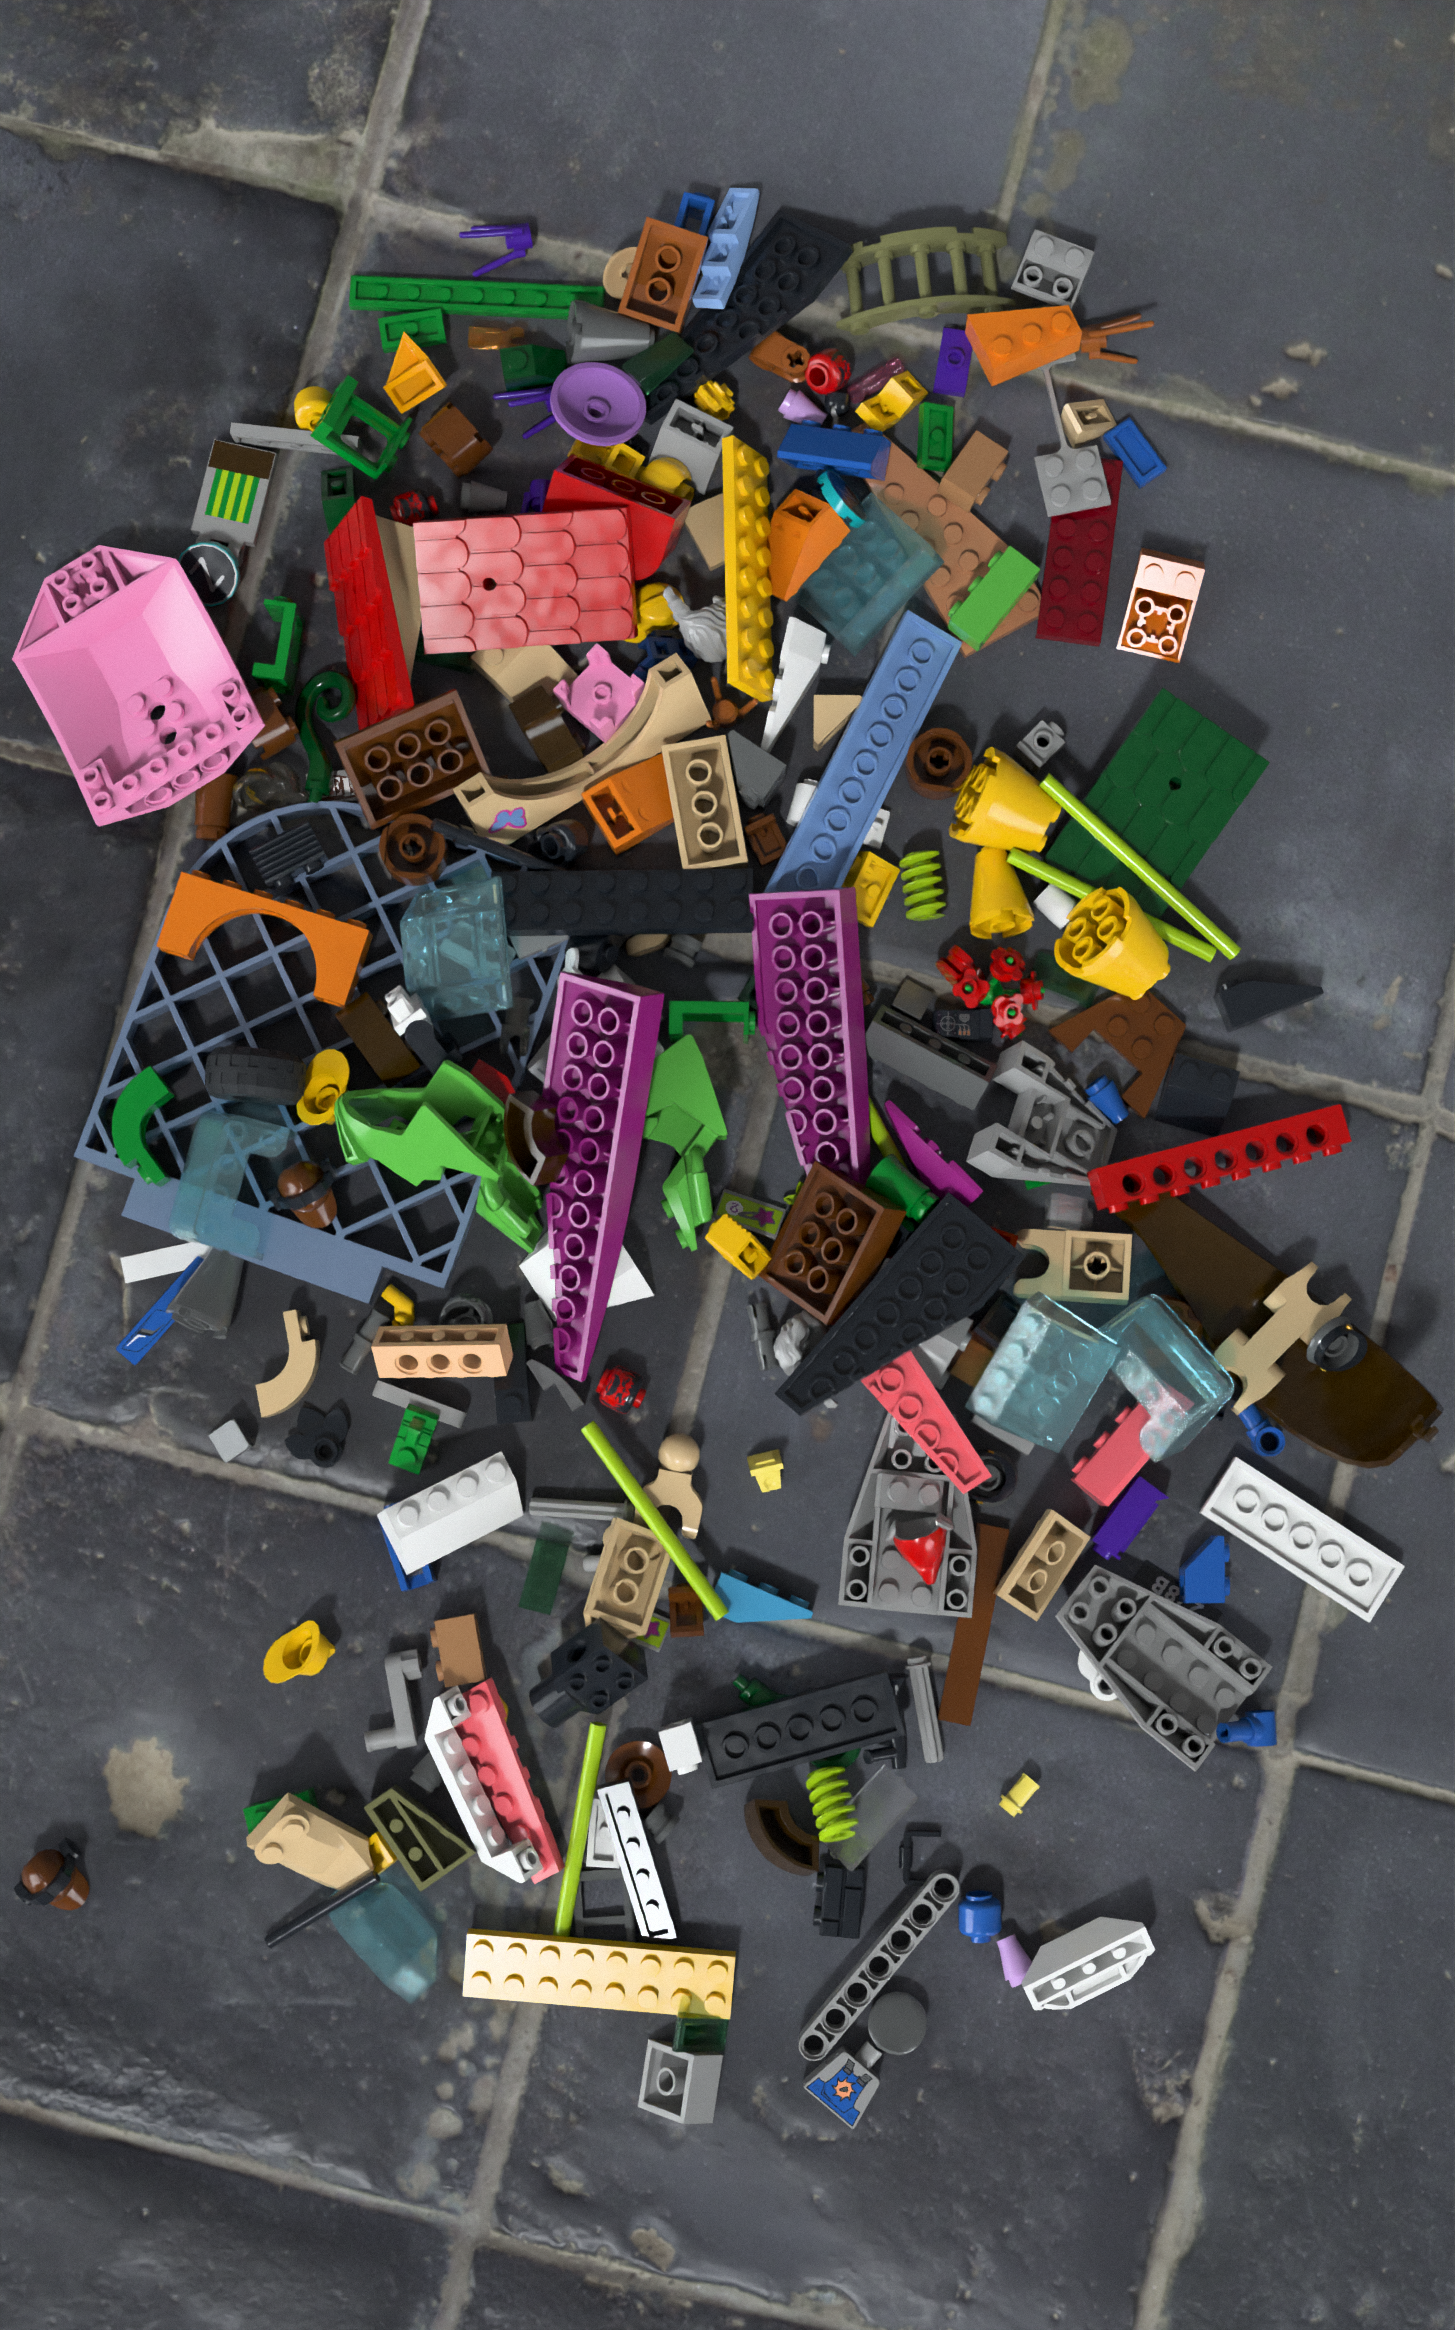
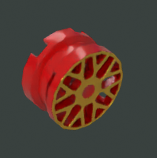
M954 945L948 951L949 955L946 958L941 957L935 963L940 973L952 986L963 979L964 972L967 969L976 970L977 976L985 979L982 970L973 963L974 960L957 945Z

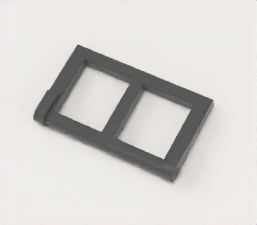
M621 1867L619 1869L581 1870L574 1907L576 1937L586 1938L585 1926L625 1924L627 1942L636 1943L634 1909ZM622 1879L625 1914L584 1917L582 1881Z

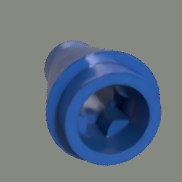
M1105 1074L1095 1079L1084 1089L1088 1094L1086 1099L1090 1100L1103 1112L1113 1124L1119 1123L1130 1114L1114 1080H1109Z

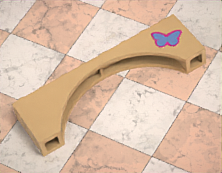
M675 653L648 670L643 692L631 714L606 743L600 745L584 758L555 772L526 779H503L480 772L453 788V791L477 834L509 845L581 801V793L612 775L650 759L662 751L661 746L678 742L704 726L706 721L711 720V717L691 671L679 655Z

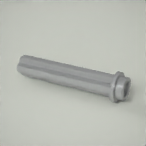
M533 1497L530 1500L529 1512L531 1515L610 1521L618 1517L633 1523L635 1506L633 1503H629V1499H625L624 1503Z
M926 1655L907 1658L908 1664L905 1665V1669H909L924 1760L926 1763L940 1762L944 1759L928 1667L931 1665V1661H927Z

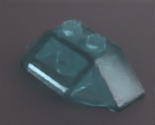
M379 1882L328 1914L339 1934L378 1978L410 2004L436 1981L437 1933L392 1883ZM335 1890L329 1897L339 1892L340 1890Z

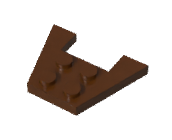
M1147 990L1137 1000L1116 993L1048 1030V1033L1071 1054L1092 1031L1099 1035L1141 1074L1122 1094L1121 1098L1128 1107L1144 1120L1187 1025Z

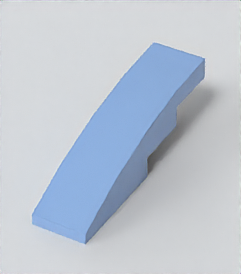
M729 188L707 232L711 243L701 265L703 277L692 297L696 308H725L746 254L760 195L758 189Z

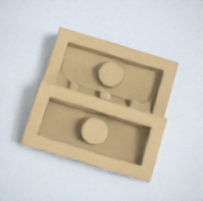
M722 493L690 507L684 523L710 571L725 564Z

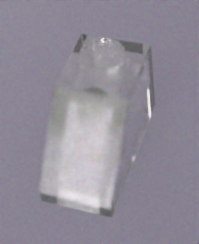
M1051 1193L1045 1199L1043 1230L1086 1231V1227L1091 1228L1093 1208H1087L1088 1199Z

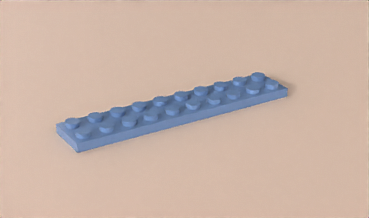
M909 610L903 614L763 893L838 888L842 886L908 753L909 747L914 741L963 642Z

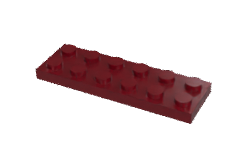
M1100 458L1111 505L1052 516L1050 519L1035 636L1037 639L1100 646L1123 461Z

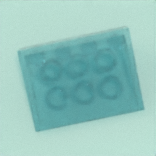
M872 492L861 502L867 513L868 520L859 528H854L849 525L852 520L847 517L844 522L851 531L842 540V543L821 563L819 569L813 572L800 586L798 592L792 596L854 657L944 563V560L929 543Z
M1038 1291L1022 1305L965 1407L994 1427L1059 1453L1122 1346Z

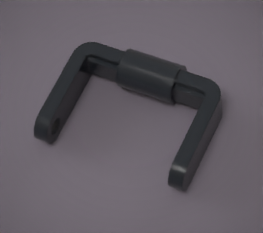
M907 1830L903 1835V1847H899V1868H902V1879L906 1885L923 1886L927 1881L926 1879H910L913 1847H910L911 1836L941 1837V1831ZM940 1880L936 1881L934 1886H940Z

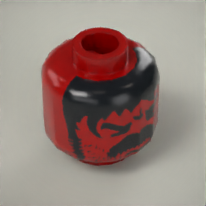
M827 348L810 357L804 374L808 386L818 394L828 395L843 388L849 382L852 368L848 357L842 351L836 348Z
M421 488L396 495L393 500L394 505L389 506L395 522L413 527V523L416 521L434 520V515L439 514L434 496L427 497L425 491Z
M616 1365L612 1370L606 1368L597 1386L596 1393L600 1394L599 1401L601 1404L626 1414L633 1406L639 1409L647 1390L642 1389L643 1377L640 1374L623 1366Z

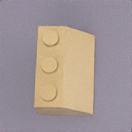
M1046 1509L993 1593L1035 1621H1038L1091 1537L1052 1509Z

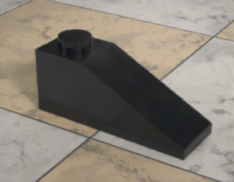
M1238 979L1220 985L1221 991L1213 998L1229 1033L1317 999L1324 992L1322 987L1250 980L1239 984Z
M525 1323L508 1324L507 1329L513 1358L507 1376L494 1377L497 1424L532 1422L529 1369L526 1363L528 1362Z

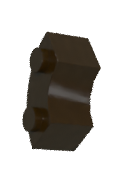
M542 685L508 705L527 741L548 774L584 758L582 751L586 747L577 732L572 735L559 713L563 710V707L554 693L548 696Z
M365 992L334 1014L387 1088L393 1087L420 1067V1064L413 1056L416 1052L408 1044L405 1037L403 1039L399 1037L386 1019L390 1016V1012L380 998L374 1002L370 995Z
M534 1090L509 1094L504 1111L503 1127L506 1146L515 1167L531 1185L537 1186L558 1180L569 1152L560 1144L555 1131L554 1119L557 1107Z
M754 1799L744 1805L745 1823L750 1837L757 1849L768 1861L786 1872L799 1876H809L819 1871V1837L807 1834L796 1826L789 1814L787 1801Z

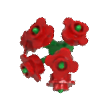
M998 947L990 954L993 962L990 964V972L993 977L989 982L978 977L976 970L967 969L964 972L963 979L959 983L954 984L952 991L955 996L961 997L965 1001V1005L968 1008H976L979 1002L984 1006L992 1005L993 1023L1002 1033L1000 1037L1003 1038L1007 1035L1012 1040L1016 1036L1021 1037L1022 1031L1026 1029L1023 1022L1027 1020V1017L1023 1018L1021 1004H1032L1033 1010H1038V1000H1044L1046 989L1042 980L1037 981L1035 971H1031V978H1022V972L1026 968L1024 967V957L1018 950L1007 947L1005 950L1002 947ZM1012 979L1015 981L1021 979L1020 988L1004 990L1000 982H1009Z

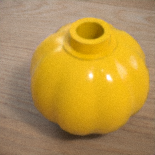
M662 457L653 460L647 467L641 466L634 477L637 480L689 501L693 499L694 488L682 482L684 479L691 482L690 472L677 459Z

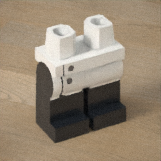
M398 985L384 996L388 1002L387 1008L390 1011L394 1029L400 1036L405 1033L408 1044L433 1075L443 1061L450 1060L456 1064L463 1059L457 1040L450 1031L441 1036L431 1023L429 1013L417 993L410 997L404 988Z

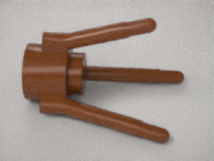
M1137 313L1099 324L1080 327L1082 331L1080 353H1088L1089 360L1104 359L1137 364L1138 360L1136 358L1101 352L1100 348H1106L1107 335L1153 327L1154 321L1126 324L1141 319L1142 315Z
M713 676L711 683L716 703L712 710L713 720L706 721V726L713 728L715 731L719 730L720 727L730 728L734 726L737 719L745 718V714L753 709L759 700L754 698L741 709H738L732 700L723 699L718 680Z

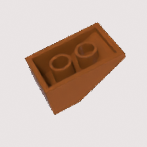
M646 217L618 313L682 333L692 303L709 237Z

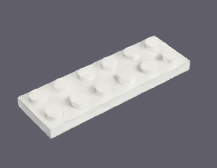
M1237 1457L1233 1458L1199 1512L1366 1622L1372 1620L1405 1567Z

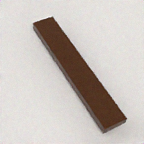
M976 1523L974 1532L977 1560L972 1618L957 1617L937 1716L938 1720L971 1726L996 1600V1594L993 1592L999 1584L1009 1535V1529Z

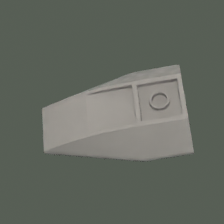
M888 1412L844 1537L838 1605L972 1618L977 1546L968 1492L963 1495ZM884 1473L944 1481L941 1513L952 1521L955 1528L951 1531L947 1530L944 1556L934 1584L927 1585L919 1573L900 1554L894 1540L889 1542L885 1541L887 1531L896 1519L903 1523L919 1518L937 1517V1514L875 1507L877 1474Z
M1097 1565L1092 1567L1055 1615L1056 1619L1139 1726L1193 1771L1198 1770L1216 1745L1214 1741L1217 1738L1216 1729L1218 1724L1229 1722L1245 1698L1256 1691L1272 1669L1270 1664L1220 1624Z

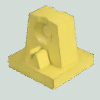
M779 1449L747 1457L751 1477H756L762 1492L781 1488L780 1470L784 1468Z

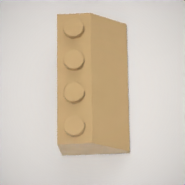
M720 735L661 746L682 868H748L726 736Z

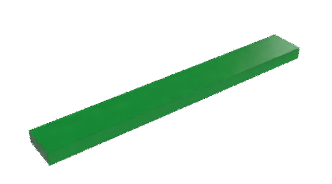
M351 275L349 307L350 310L410 313L441 308L442 314L567 320L570 303L573 300H582L604 307L605 288L604 286Z

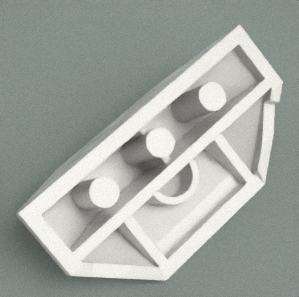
M1099 1917L1040 1946L1021 1984L1034 2010H1042L1043 2008L1052 2010L1072 2009L1130 1980L1143 1965L1146 1957L1155 1951V1948L1142 1922Z

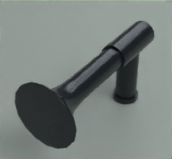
M890 1673L888 1675L901 1716L900 1690L903 1681L909 1677V1674ZM904 1736L890 1739V1746L864 1750L863 1758L865 1763L872 1764L873 1762L891 1759L893 1769L906 1768Z

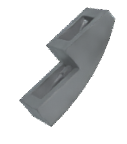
M533 1359L526 1362L544 1391L556 1385L573 1412L585 1405L569 1383L554 1370Z

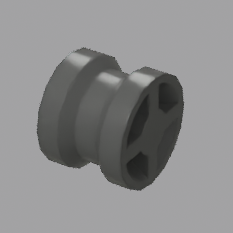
M672 934V943L669 948L665 949L663 956L681 966L692 968L695 963L693 957L696 952L700 951L703 944L686 934Z
M659 1801L643 1820L646 1830L653 1835V1840L660 1844L676 1826L680 1818L675 1814L670 1815L665 1810V1805Z

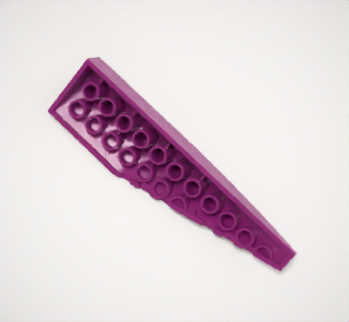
M855 887L749 894L750 912L754 917V931H751L758 1027L761 1037L764 1036L769 1050L766 1052L767 1057L776 1073L778 1080L776 1087L779 1097L782 1096L787 1110L785 1117L800 1166H804L806 1176H808L814 1162L819 1161L866 1185L870 1176L869 1097Z
M563 971L560 972L542 1097L557 1107L554 1119L555 1131L560 1144L569 1152V1155L558 1180L550 1183V1193L546 1194L549 1249H553L554 1264L550 1265V1279H555L556 1296L551 1298L552 1312H555L557 1316V1328L553 1329L555 1372L582 1382L586 1379L605 1315L628 1219L665 993L635 984Z

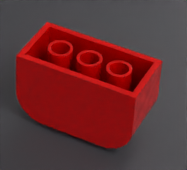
M572 453L554 470L542 512L630 506L634 579L642 580L651 576L675 550L691 501Z

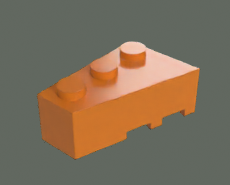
M1069 305L968 314L965 334L992 387L1079 351L1082 331Z

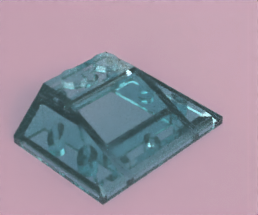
M496 876L416 893L400 921L405 986L411 996L417 993L422 999L423 1005L429 1013L431 1023L513 1008L501 877Z

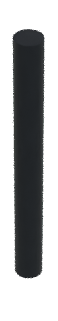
M375 1870L371 1871L264 1938L266 1945L272 1949L381 1881L379 1874Z

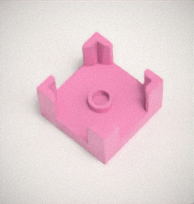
M596 643L586 655L589 666L569 687L566 680L562 679L553 689V692L568 713L606 743L633 711L643 692L645 683L635 674H632L631 678L612 663L609 653Z

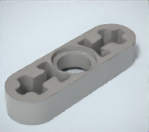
M377 1380L372 1393L374 1397L407 1408L410 1403L440 1415L438 1421L460 1429L467 1414Z

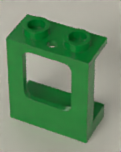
M347 375L334 390L310 436L376 480L383 471L389 473L396 464L398 456L395 455L397 448L401 450L408 441L411 433L407 429L412 418L408 417L401 425H398L353 394L358 381ZM351 416L358 417L387 438V445L378 462L370 461L341 440V434Z
M275 596L274 600L264 599L263 603L272 620L282 622L275 665L254 662L252 676L258 686L263 685L266 690L272 687L276 693L294 695L305 619L297 603H293L292 599Z
M669 1001L670 1043H676L683 1038L684 1022L744 1023L743 1043L748 1044V1035H755V1011H749V1002Z

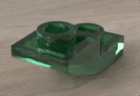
M541 1538L536 1539L518 1607L547 1615L551 1614L569 1548L568 1545Z

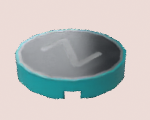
M827 469L817 478V482L820 485L824 483L821 487L823 496L840 517L845 519L848 516L852 520L849 523L851 527L859 528L868 520L862 503L838 474Z
M214 541L197 542L183 551L178 559L204 606L212 607L223 604L235 594L240 584L241 575L238 568V560L229 548Z

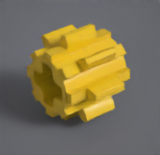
M710 380L706 384L701 385L698 391L694 393V402L698 406L696 409L721 421L727 420L735 409L733 406L735 403L731 399L733 392L725 383L720 386L716 381L713 383Z

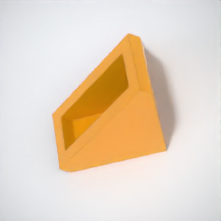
M403 332L386 385L383 386L401 414L447 386L429 357L405 332Z

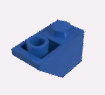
M1211 1535L1179 1568V1602L1225 1603V1596L1230 1594L1229 1576H1225V1562H1229L1230 1548L1228 1542H1224V1536Z

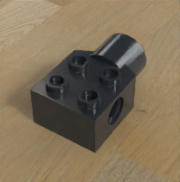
M600 1617L551 1652L552 1674L530 1689L529 1698L539 1718L553 1728L559 1727L580 1711L599 1715L648 1680L645 1651Z

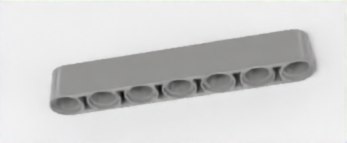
M939 1869L930 1874L925 1884L920 1886L802 2028L798 2036V2046L804 2058L809 2061H818L827 2055L954 1902L959 1894V1884L952 1872L946 1869ZM941 1878H947L952 1881V1889L944 1895L938 1894L934 1890L936 1881ZM926 1904L931 1908V1914L927 1919L917 1920L913 1917V1910L917 1905ZM898 1930L906 1931L909 1934L908 1942L904 1946L894 1945L891 1942L894 1932ZM881 1956L888 1961L885 1970L874 1972L870 1969L869 1963L874 1957ZM856 1982L862 1983L866 1987L865 1994L860 1998L851 1997L847 1993L851 1984ZM831 2009H839L845 2014L843 2021L839 2024H831L826 2020V2015ZM810 2035H817L823 2040V2044L817 2050H809L804 2045L805 2039Z

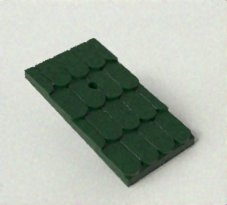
M1162 688L1086 794L1082 803L1180 891L1270 762L1256 754L1255 751L1232 735H1229V733L1215 723L1203 717L1202 714L1185 702L1176 698L1175 695L1165 688ZM1072 816L1041 859V861L1097 889L1103 887L1107 891L1117 889L1118 887L1123 888L1135 898L1143 912L1158 919L1169 905Z

